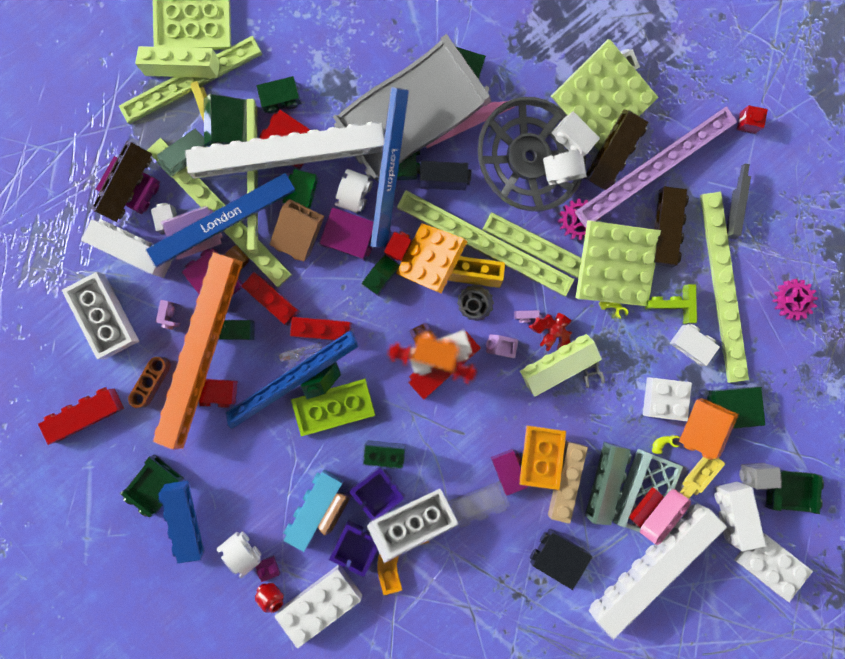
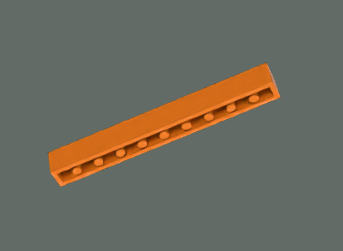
M214 252L209 260L207 274L202 282L203 286L196 301L197 305L194 314L191 316V324L184 338L185 343L178 357V365L172 376L171 387L167 392V399L160 414L161 418L155 429L153 440L155 443L172 450L183 449L243 264L242 261Z

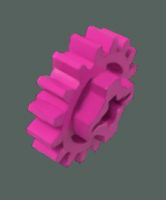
M580 198L576 200V203L571 200L569 206L566 204L563 206L565 211L559 212L562 218L558 220V223L563 224L559 229H565L564 236L570 234L571 240L577 237L578 241H581L583 236L585 238L586 228L582 222L574 225L578 219V216L575 214L576 209L574 208L582 207L588 203V200H585L583 203H581ZM567 217L570 219V225L567 223ZM575 229H581V230H583L584 232H576V231H574V230H575Z
M791 279V282L788 280L783 282L784 285H778L780 291L774 292L777 299H774L773 302L778 304L775 310H781L780 316L786 315L787 320L793 318V321L800 320V318L806 319L807 314H813L811 308L817 307L813 301L818 300V297H813L816 290H810L811 284L804 285L805 280Z

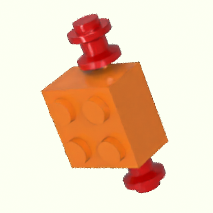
M424 332L423 336L418 335L413 354H410L412 349L410 345L406 349L400 347L399 342L390 346L388 357H391L390 362L398 359L403 361L404 366H407L408 359L409 361L415 360L449 370L451 373L454 372L452 380L460 377L465 379V384H469L470 381L474 382L477 369H473L474 364H470L467 367L462 365L461 360H458L456 367L454 366L459 347L455 346L456 341L443 338V342L435 340V335Z

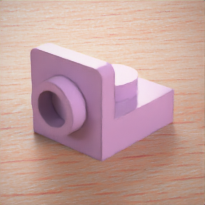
M160 301L156 323H161L162 328L173 330L174 326L180 327V323L170 321L175 312L174 302Z
M539 310L514 311V319H519V323L531 322V319H533L534 323L536 317L543 318Z
M489 335L486 343V353L515 358L518 339L500 335Z

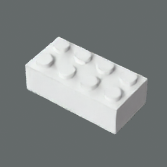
M91 219L81 241L162 278L165 277L173 261L171 259L161 266L155 267L145 250L154 244L102 219L99 222Z
M95 272L62 290L97 359H107L140 342L105 274Z
M438 489L371 521L367 527L385 563L453 529L458 525V522L441 489Z
M337 565L282 606L274 617L298 649L358 604L362 599V593L343 567Z

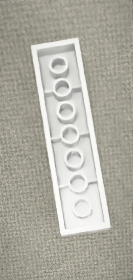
M698 503L691 505L686 511L687 513L678 521L662 543L651 545L641 559L639 558L633 562L632 568L628 572H624L619 576L618 582L614 586H609L605 590L604 595L591 604L589 612L612 639H615L727 528L710 509Z

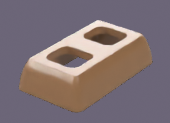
M338 493L335 495L318 525V529L324 536L333 531L352 495L348 493Z

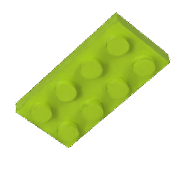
M366 378L330 388L326 394L306 399L305 396L291 399L301 436L376 416Z

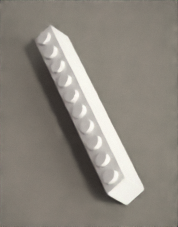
M373 121L361 126L351 124L347 128L331 127L326 131L310 130L308 133L300 134L295 132L283 137L273 135L269 139L253 138L248 142L232 141L226 145L217 143L205 148L195 146L191 150H185L188 174L193 179L380 153L383 152L384 136L382 123Z

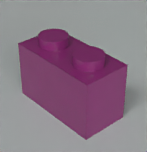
M511 449L491 457L506 496L528 488L527 485L519 484L521 474L519 464L522 463L518 452L515 453Z

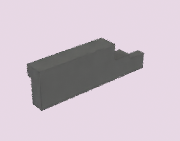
M745 163L741 165L737 189L733 190L727 224L728 238L738 239L742 234L751 176H748L750 164Z

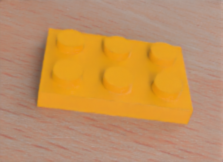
M526 426L520 485L560 489L566 431Z

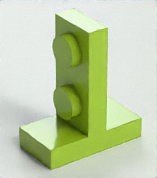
M696 284L682 286L683 300L682 296L670 297V300H663V297H651V300L647 301L645 309H683V324L697 323Z

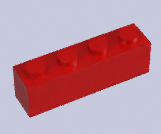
M465 331L472 351L471 354H468L470 359L481 347ZM466 359V360L461 361V362H462V365H463L465 362H467L469 359ZM434 366L430 368L431 372L421 376L419 372H413L409 376L411 380L408 383L424 400L453 373Z
M101 388L96 391L95 396L91 398L90 396L83 397L78 400L79 404L65 406L61 408L62 412L57 415L52 413L43 418L44 421L39 423L38 426L47 444L57 443L125 409L115 388Z

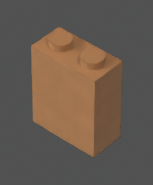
M288 200L282 206L269 245L279 252H285L294 259L304 262L311 254L324 216L301 204Z

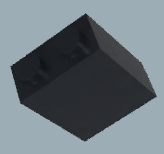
M421 161L420 188L465 190L466 185H470L472 170L468 169V163Z
M549 529L548 532H544L541 536V544L538 549L535 548L531 553L530 562L536 569L574 590L593 556L588 551Z

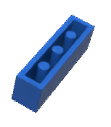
M181 481L165 484L159 492V501L164 507V521L168 523V538L172 540L173 544L172 555L176 557L177 564L201 560L204 546L189 482Z

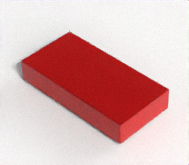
M652 487L630 514L629 518L641 528L664 499V496Z

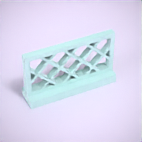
M638 449L623 486L621 500L616 504L617 516L613 522L619 526L640 532L641 528L635 523L632 525L627 523L630 514L637 507L635 503L636 498L641 495L644 498L652 487L658 490V487L666 484L668 490L663 494L665 497L670 490L675 489L683 466ZM651 459L657 460L659 468L653 471L649 468ZM671 466L675 467L673 476L668 478L664 469ZM661 471L664 480L655 483L653 475ZM649 477L652 486L644 489L642 485L643 480Z

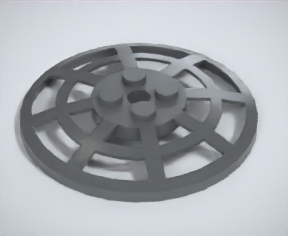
M536 97L512 99L503 103L492 112L480 132L478 160L486 182L503 201L521 210L535 212L553 209L571 198L583 179L573 180L572 184L562 182L538 189L536 179L542 175L546 176L543 158L569 152L552 134L553 128L557 123L567 116L554 103ZM526 105L540 107L551 112L554 116L548 124L539 119L527 117ZM519 106V118L509 121L502 128L494 120L504 110ZM519 124L520 135L513 140L506 131ZM527 124L536 125L543 130L539 135L528 133ZM490 126L497 135L492 145V156H483V140ZM548 135L555 141L558 150H550L549 145L545 141ZM500 139L508 145L507 155L497 156ZM526 152L532 154V161L527 160ZM585 155V156H583V158H584V164H585V167H586V155ZM508 163L513 172L509 179L505 177L499 164ZM485 164L494 165L497 175L505 184L502 191L491 180ZM520 177L528 180L530 190L519 188L514 184ZM556 185L567 190L558 200L543 205L540 195L549 192ZM511 190L522 195L532 196L536 206L521 205L512 201L507 196Z

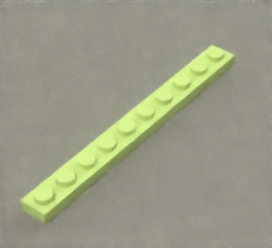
M159 138L147 151L152 153V157L158 161L157 154L169 146L162 138ZM187 166L172 176L200 207L206 206L214 212L225 206L200 178L193 179L188 174ZM241 221L224 230L234 243L278 288L292 276L259 240L258 253L250 254L247 250V227Z
M407 190L397 205L398 209L434 228L464 238L468 241L466 245L498 262H505V266L564 297L575 280Z
M721 192L700 195L727 382L749 380L722 194Z

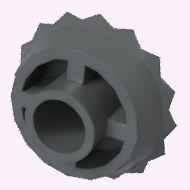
M475 284L467 286L458 295L457 304L459 311L469 320H483L493 310V295L489 293L488 289H484L483 286Z

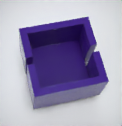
M384 467L376 468L349 491L360 506L364 503V500L366 501L363 510L371 521L382 517L405 499V494L395 481L390 483L392 478Z
M348 520L329 560L344 568L347 561L350 560L351 563L348 570L365 577L378 548L368 529L365 533L363 532L364 527Z

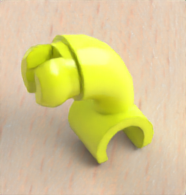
M599 302L602 310L615 308V316L618 319H621L619 315L620 310L624 311L626 316L628 315V310L622 307L620 303Z
M671 435L656 439L652 445V452L654 454H662V448L667 443L673 447H679L680 445L673 444L672 441L674 438L680 437Z

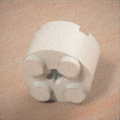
M582 150L543 158L549 185L586 177Z
M347 169L345 173L348 176L347 178H342L336 195V199L339 201L335 202V206L358 213L364 210L367 199H365V195L370 192L373 181L370 180L369 176Z
M243 531L241 533L236 532L217 548L218 552L222 550L224 553L221 558L235 575L238 572L240 573L239 578H243L261 563L260 556L262 555L256 546L253 548L248 543L250 539Z

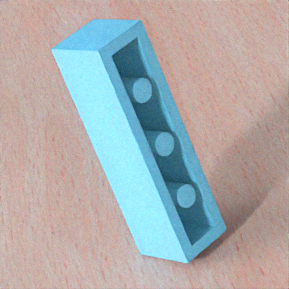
M323 470L321 474L317 472L312 481L315 485L312 490L308 489L303 497L305 503L302 507L298 506L293 515L296 519L293 524L289 523L284 531L286 537L283 541L304 552L344 480L326 470Z

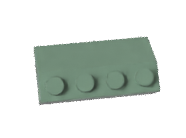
M607 442L603 443L585 516L594 524L611 525L612 520L616 519V504L621 500L622 491L620 489L622 483L626 480L627 472H625L626 465L630 463L632 456L630 449Z

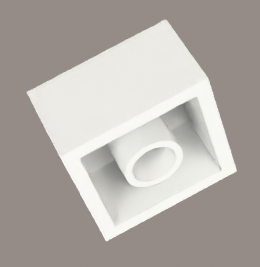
M647 377L643 415L688 421L692 383Z

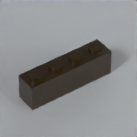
M623 110L587 170L584 179L603 190L614 185L619 171L621 172L626 166L628 156L635 151L637 141L646 133V126L649 122L630 110Z
M126 141L91 210L115 222L121 219L125 213L124 207L126 203L130 202L134 196L133 190L135 186L139 185L143 179L142 173L144 169H147L152 162V153L130 141Z
M664 186L659 190L654 230H661L656 246L655 265L674 267L681 261L682 253L679 251L680 244L684 240L682 228L686 223V214L684 212L689 201L687 189Z

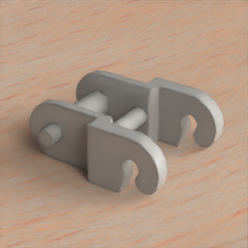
M595 363L584 370L585 376H583V380L586 383V388H589L587 378L595 374H599L602 384L605 383L603 372H600L598 368L599 363ZM594 367H595V370H596L595 372H592V373H588V372H587V369H591V368H594Z

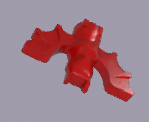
M557 313L554 320L550 314H547L542 319L536 317V321L529 325V328L538 334L548 328V333L545 334L540 343L541 347L546 346V351L551 349L558 337L557 350L561 346L571 343L570 335L572 332L565 329L571 320L561 313Z

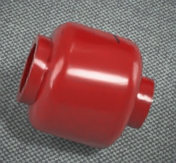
M264 583L257 588L255 602L262 611L274 613L282 607L284 595L274 583Z

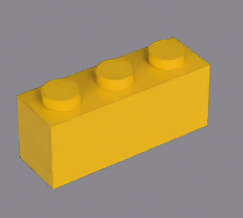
M460 256L448 281L500 288L504 280L505 262Z

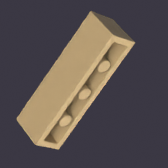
M565 441L560 489H553L548 516L552 520L569 524L571 522L588 449L585 445Z

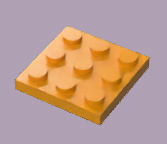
M421 223L396 274L441 294L468 241Z

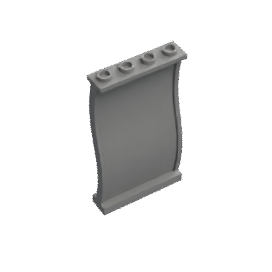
M445 34L440 38L439 43L418 60L372 88L339 115L335 114L333 116L336 121L334 126L340 129L347 128L351 124L361 126L373 121L382 123L385 139L391 87L409 90L400 164L420 149L454 129L481 107L487 106L492 101L490 95L451 39ZM383 152L355 156L360 164L364 163L367 167L364 171L370 179L374 178L379 182Z

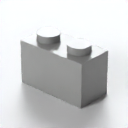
M766 463L741 464L739 476L743 484L756 489L781 488L779 467Z

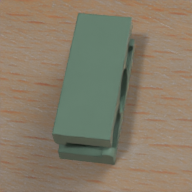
M196 128L157 154L159 159L157 161L158 165L170 177L174 176L187 166L185 150H191L195 146L203 148L207 146L204 145V137Z

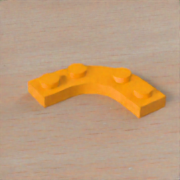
M379 553L377 572L383 595L402 591L397 570L399 556L384 563Z

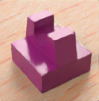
M274 555L261 560V563L256 566L261 582L281 574Z

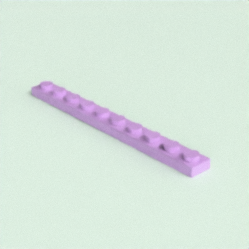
M726 106L577 209L575 214L586 228L587 221H596L737 123L736 119Z

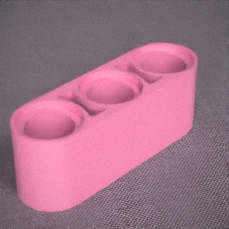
M675 489L670 490L642 525L640 533L655 545H659L688 510L691 500Z

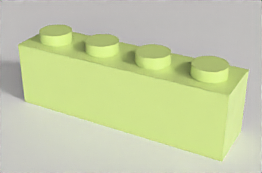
M138 46L135 64L145 76L217 78L220 60L212 48Z
M586 334L567 345L561 346L557 351L545 355L537 362L527 365L524 369L520 370V373L527 388L536 397L601 361L602 358L595 342Z

